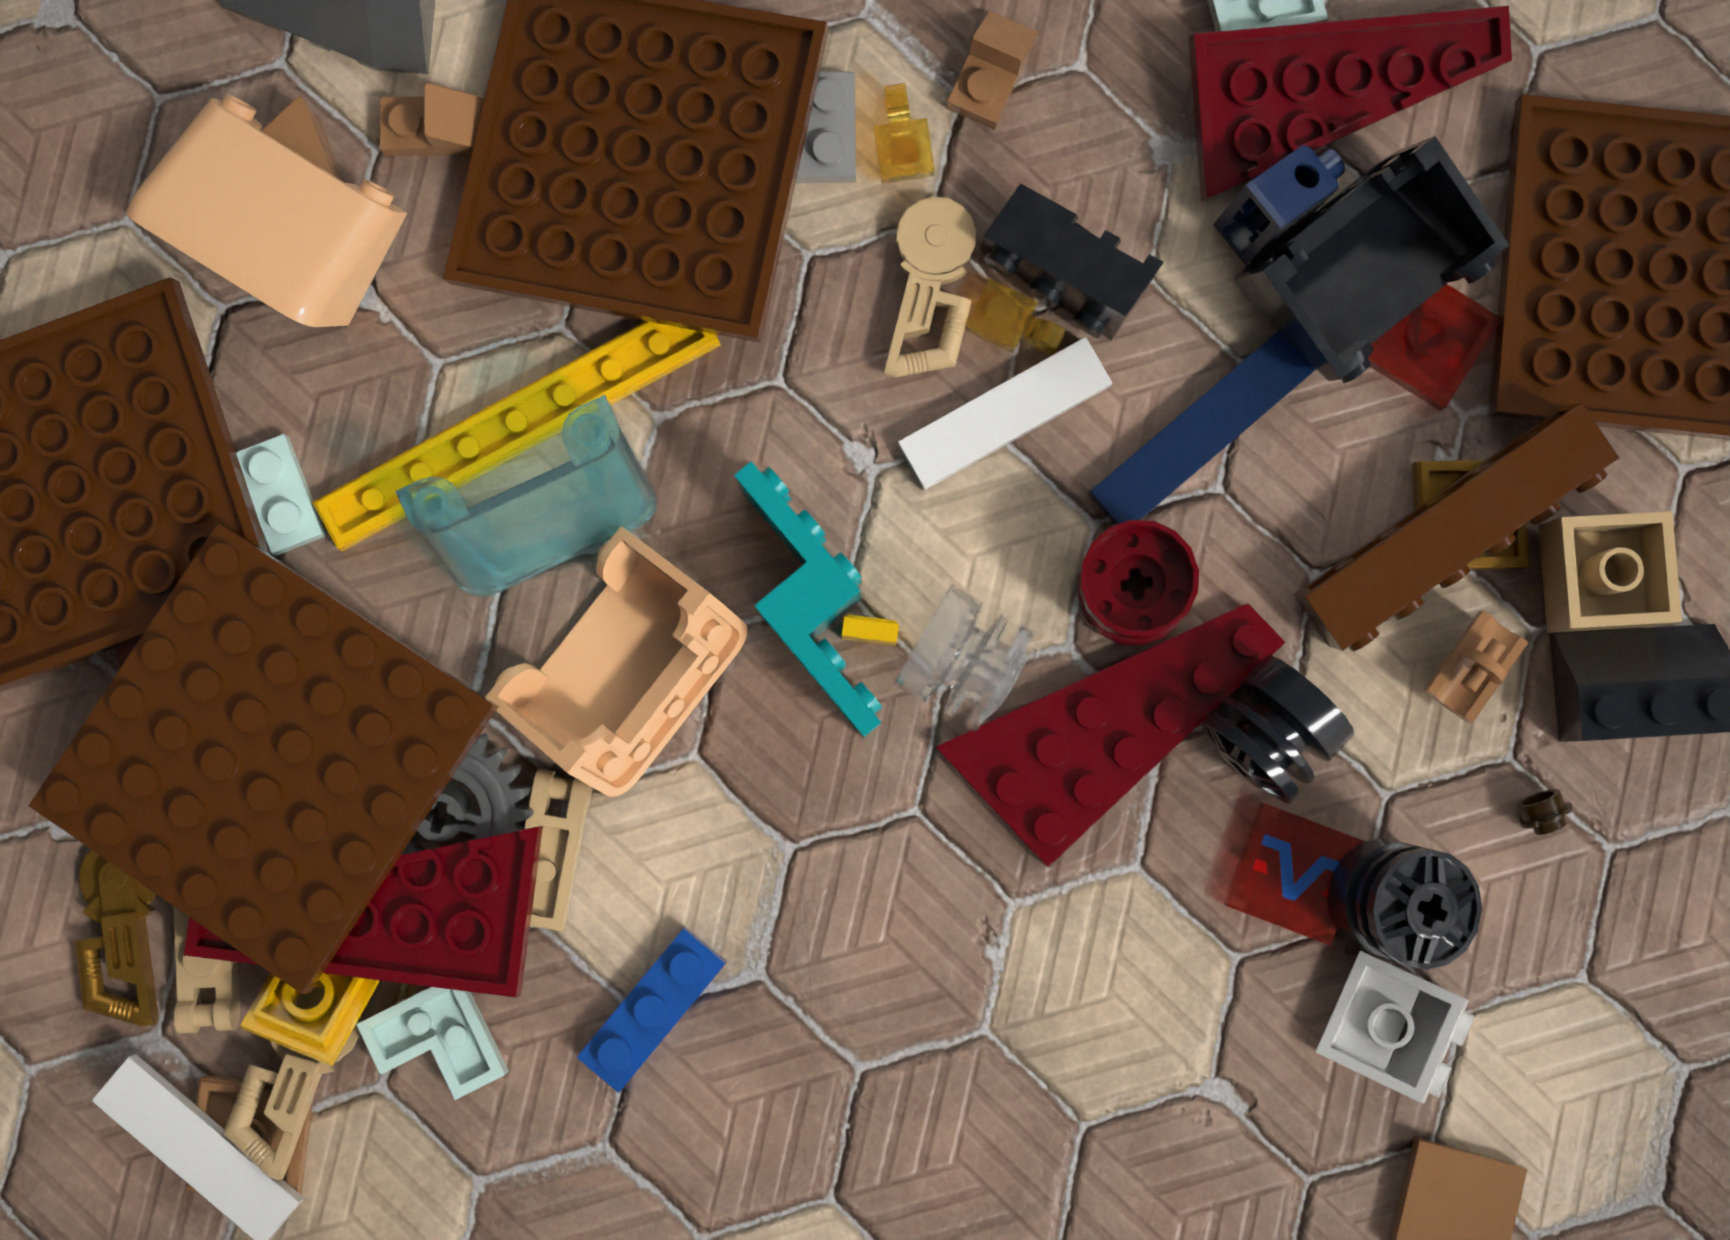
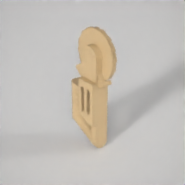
M931 196L916 201L906 209L897 225L896 243L900 255L904 259L900 264V269L909 277L884 375L892 377H902L955 367L972 303L968 298L940 291L941 285L954 282L966 274L963 265L968 262L976 243V229L972 217L961 204L947 197ZM936 306L948 309L938 348L900 355L904 339L929 334Z
M313 987L310 993L303 995L300 993L296 1000V1007L310 1009L317 1006L322 1001L325 990ZM360 1016L356 1024L362 1022V1016ZM357 1025L352 1030L335 1062L340 1061L355 1046L360 1036ZM271 1041L275 1052L283 1060L279 1073L253 1065L248 1066L243 1084L223 1134L243 1154L252 1160L267 1177L281 1181L287 1172L321 1075L335 1070L334 1066L327 1065ZM266 1082L274 1084L264 1114L284 1131L277 1152L250 1127Z

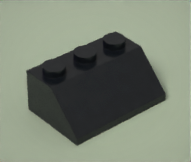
M1715 624L1549 634L1559 742L1730 732V649Z

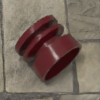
M1129 520L1109 527L1091 543L1080 568L1077 599L1084 618L1099 635L1120 645L1143 646L1166 637L1187 616L1198 594L1199 567L1192 548L1175 530L1156 521ZM1129 575H1136L1140 584H1148L1149 588L1144 590L1140 600H1133L1131 592H1122L1121 587L1126 585Z

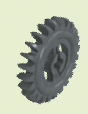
M484 733L476 740L452 778L465 783L476 795L481 812L470 810V800L467 793L460 786L449 782L417 830L424 838L443 842L452 839L459 831L475 834L476 836L472 839L475 840L525 829V827L517 824V822L530 818L534 811L529 806L518 805L516 802L529 794L530 786L511 785V782L520 773L521 765L516 764L504 769L500 767V763L507 752L506 747H501L488 755L485 753L488 734ZM438 801L448 804L447 813L450 815L447 820L438 818V809L435 808ZM411 839L401 855L427 849L417 845Z

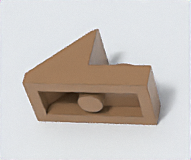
M989 11L971 40L968 58L948 99L947 109L995 130L1038 36V31Z
M432 83L424 84V96L380 97L381 152L384 156L472 155L484 98Z

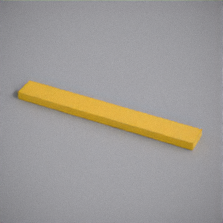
M645 321L312 503L338 550L344 551L721 346L716 334Z

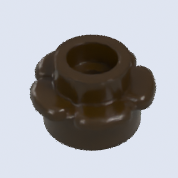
M1559 789L1535 793L1522 799L1517 804L1521 814L1519 819L1520 826L1525 829L1533 828L1536 835L1552 833L1566 826L1565 814L1573 810L1572 803H1565Z

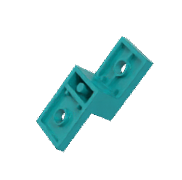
M750 461L734 475L740 491L802 564L799 569L754 606L761 617L854 728L865 738L882 723L875 714L883 706L862 681L852 687L840 672L847 667L846 662L826 638L817 645L813 641V639L860 601L861 590L857 586L862 583L860 580L862 576L842 552L832 557L823 547V544L827 541L824 537L826 534L807 510L804 509L797 515L787 504L792 500L788 494L790 491L778 475L769 466L760 472L754 463Z

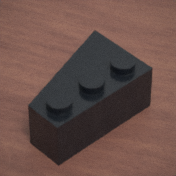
M1020 183L983 235L980 251L986 254L984 260L998 273L1006 277H1011L1014 273L1030 284V293L1040 302L1053 308L1059 304L1075 315L1073 318L1074 323L1087 334L1095 338H1100L1101 335H1104L1112 340L1142 298L1164 262L1151 254L1147 256L1143 263L1117 249L1121 243L1120 237L1105 230L1102 236L1098 238L1076 223L1078 219L1076 213Z

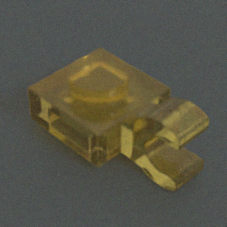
M905 83L885 85L883 99L888 124L874 125L873 127L881 184L934 176L935 167L927 118L911 120Z
M991 278L966 324L967 332L1014 354L1020 340L1051 356L1056 354L1066 329L1051 321L1033 317L1038 301Z

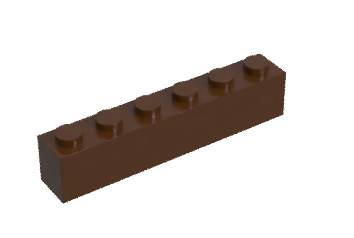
M1582 403L1562 406L1294 593V596L1330 647L1341 651L1348 647L1352 652L1359 650L1379 635L1376 627L1394 616L1396 620H1400L1418 610L1425 603L1421 596L1438 584L1441 588H1446L1464 578L1470 572L1467 564L1483 553L1487 557L1493 556L1511 545L1516 540L1513 532L1529 521L1532 525H1536L1553 516L1562 508L1559 500L1574 489L1578 493H1582L1599 484L1608 476L1604 469L1618 460L1619 456Z

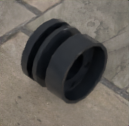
M1268 655L1241 681L1244 691L1254 704L1253 707L1250 708L1231 697L1225 698L1221 703V707L1232 723L1213 713L1206 718L1202 726L1207 735L1216 744L1221 756L1243 778L1255 787L1266 790L1280 801L1290 804L1299 794V790L1288 774L1303 783H1310L1315 777L1312 768L1302 755L1303 751L1305 750L1323 761H1330L1355 734L1354 728L1346 716L1317 686L1281 659Z
M1385 838L1361 842L1346 853L1332 874L1328 893L1331 919L1343 938L1366 952L1383 956L1388 960L1405 966L1425 970L1448 965L1462 955L1478 932L1482 913L1479 885L1465 864L1449 853Z

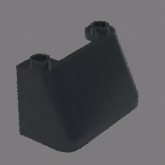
M1433 136L1394 152L1370 168L1243 268L1233 278V281L1253 306L1327 381L1341 380L1342 383H1347L1360 376L1371 366L1367 358L1374 351L1372 346L1374 341L1447 283L1464 278L1470 284L1488 274L1497 265L1493 258L1507 248L1509 243L1436 136Z

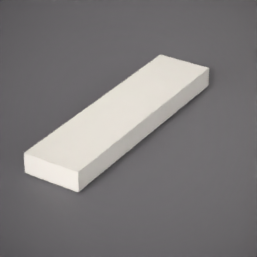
M1085 337L898 441V446L925 491L1106 390L1113 383L1088 339Z
M136 1054L129 1056L92 1100V1102L254 1240H270L304 1199L301 1194L283 1179L280 1181L267 1177L252 1160L243 1154L223 1134L224 1129Z

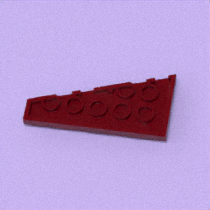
M1509 6L1194 33L1189 37L1201 201L1259 176L1302 145L1309 146L1314 151L1512 61Z
M1246 603L935 746V748L1044 865L1049 868L1221 705L1225 698H1228L1242 685L1241 681L1265 656L1273 655L1286 642L1249 603Z
M543 826L400 855L323 973L515 998L521 996ZM189 917L184 956L259 965Z

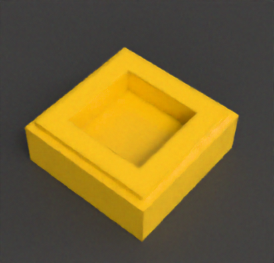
M847 614V617L844 616L842 639L896 646L899 624L894 620Z

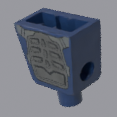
M1302 145L1246 184L1214 222V227L1242 262L1248 265L1316 212L1339 188L1336 179L1345 172L1343 160L1331 148H1324L1315 154L1309 146Z

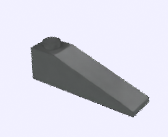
M220 0L219 2L223 8L278 31L285 30L311 41L313 45L329 52L333 50L353 58L359 64L373 70L429 74L435 0Z

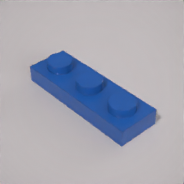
M685 926L576 1058L619 1093L727 961Z

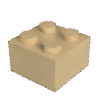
M1672 511L1560 517L1538 525L1547 633L1656 627L1682 622Z

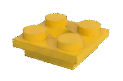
M270 973L240 1026L248 1032L333 1066L380 980L323 973L314 986L325 990L322 1001L313 1008L300 1009L296 1007V1000L300 993Z

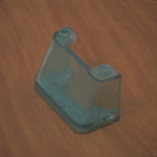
M605 395L579 406L566 418L563 424L562 436L571 461L468 508L458 488L446 479L439 477L424 478L395 491L407 518L460 589L478 597L495 595L603 545L613 537L620 526L631 532L651 520L656 512L657 505L654 488L620 416Z

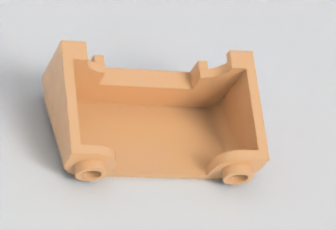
M225 94L223 100L210 98L137 189L126 210V215L144 229L294 321L311 327L349 326L407 212L391 203L394 195L382 186L364 179L361 186L345 183L262 132L261 123L253 118L257 110L246 102L229 94Z
M620 526L613 537L602 545L597 555L596 574L607 586L542 668L539 670L527 663L507 668L498 676L494 687L486 695L487 699L499 706L496 711L564 771L611 797L622 795L640 779L738 654L747 637V626L742 619L623 526Z

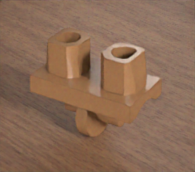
M1484 610L1478 611L1423 692L1466 723H1473L1497 687L1504 681L1509 670L1529 642L1503 627Z

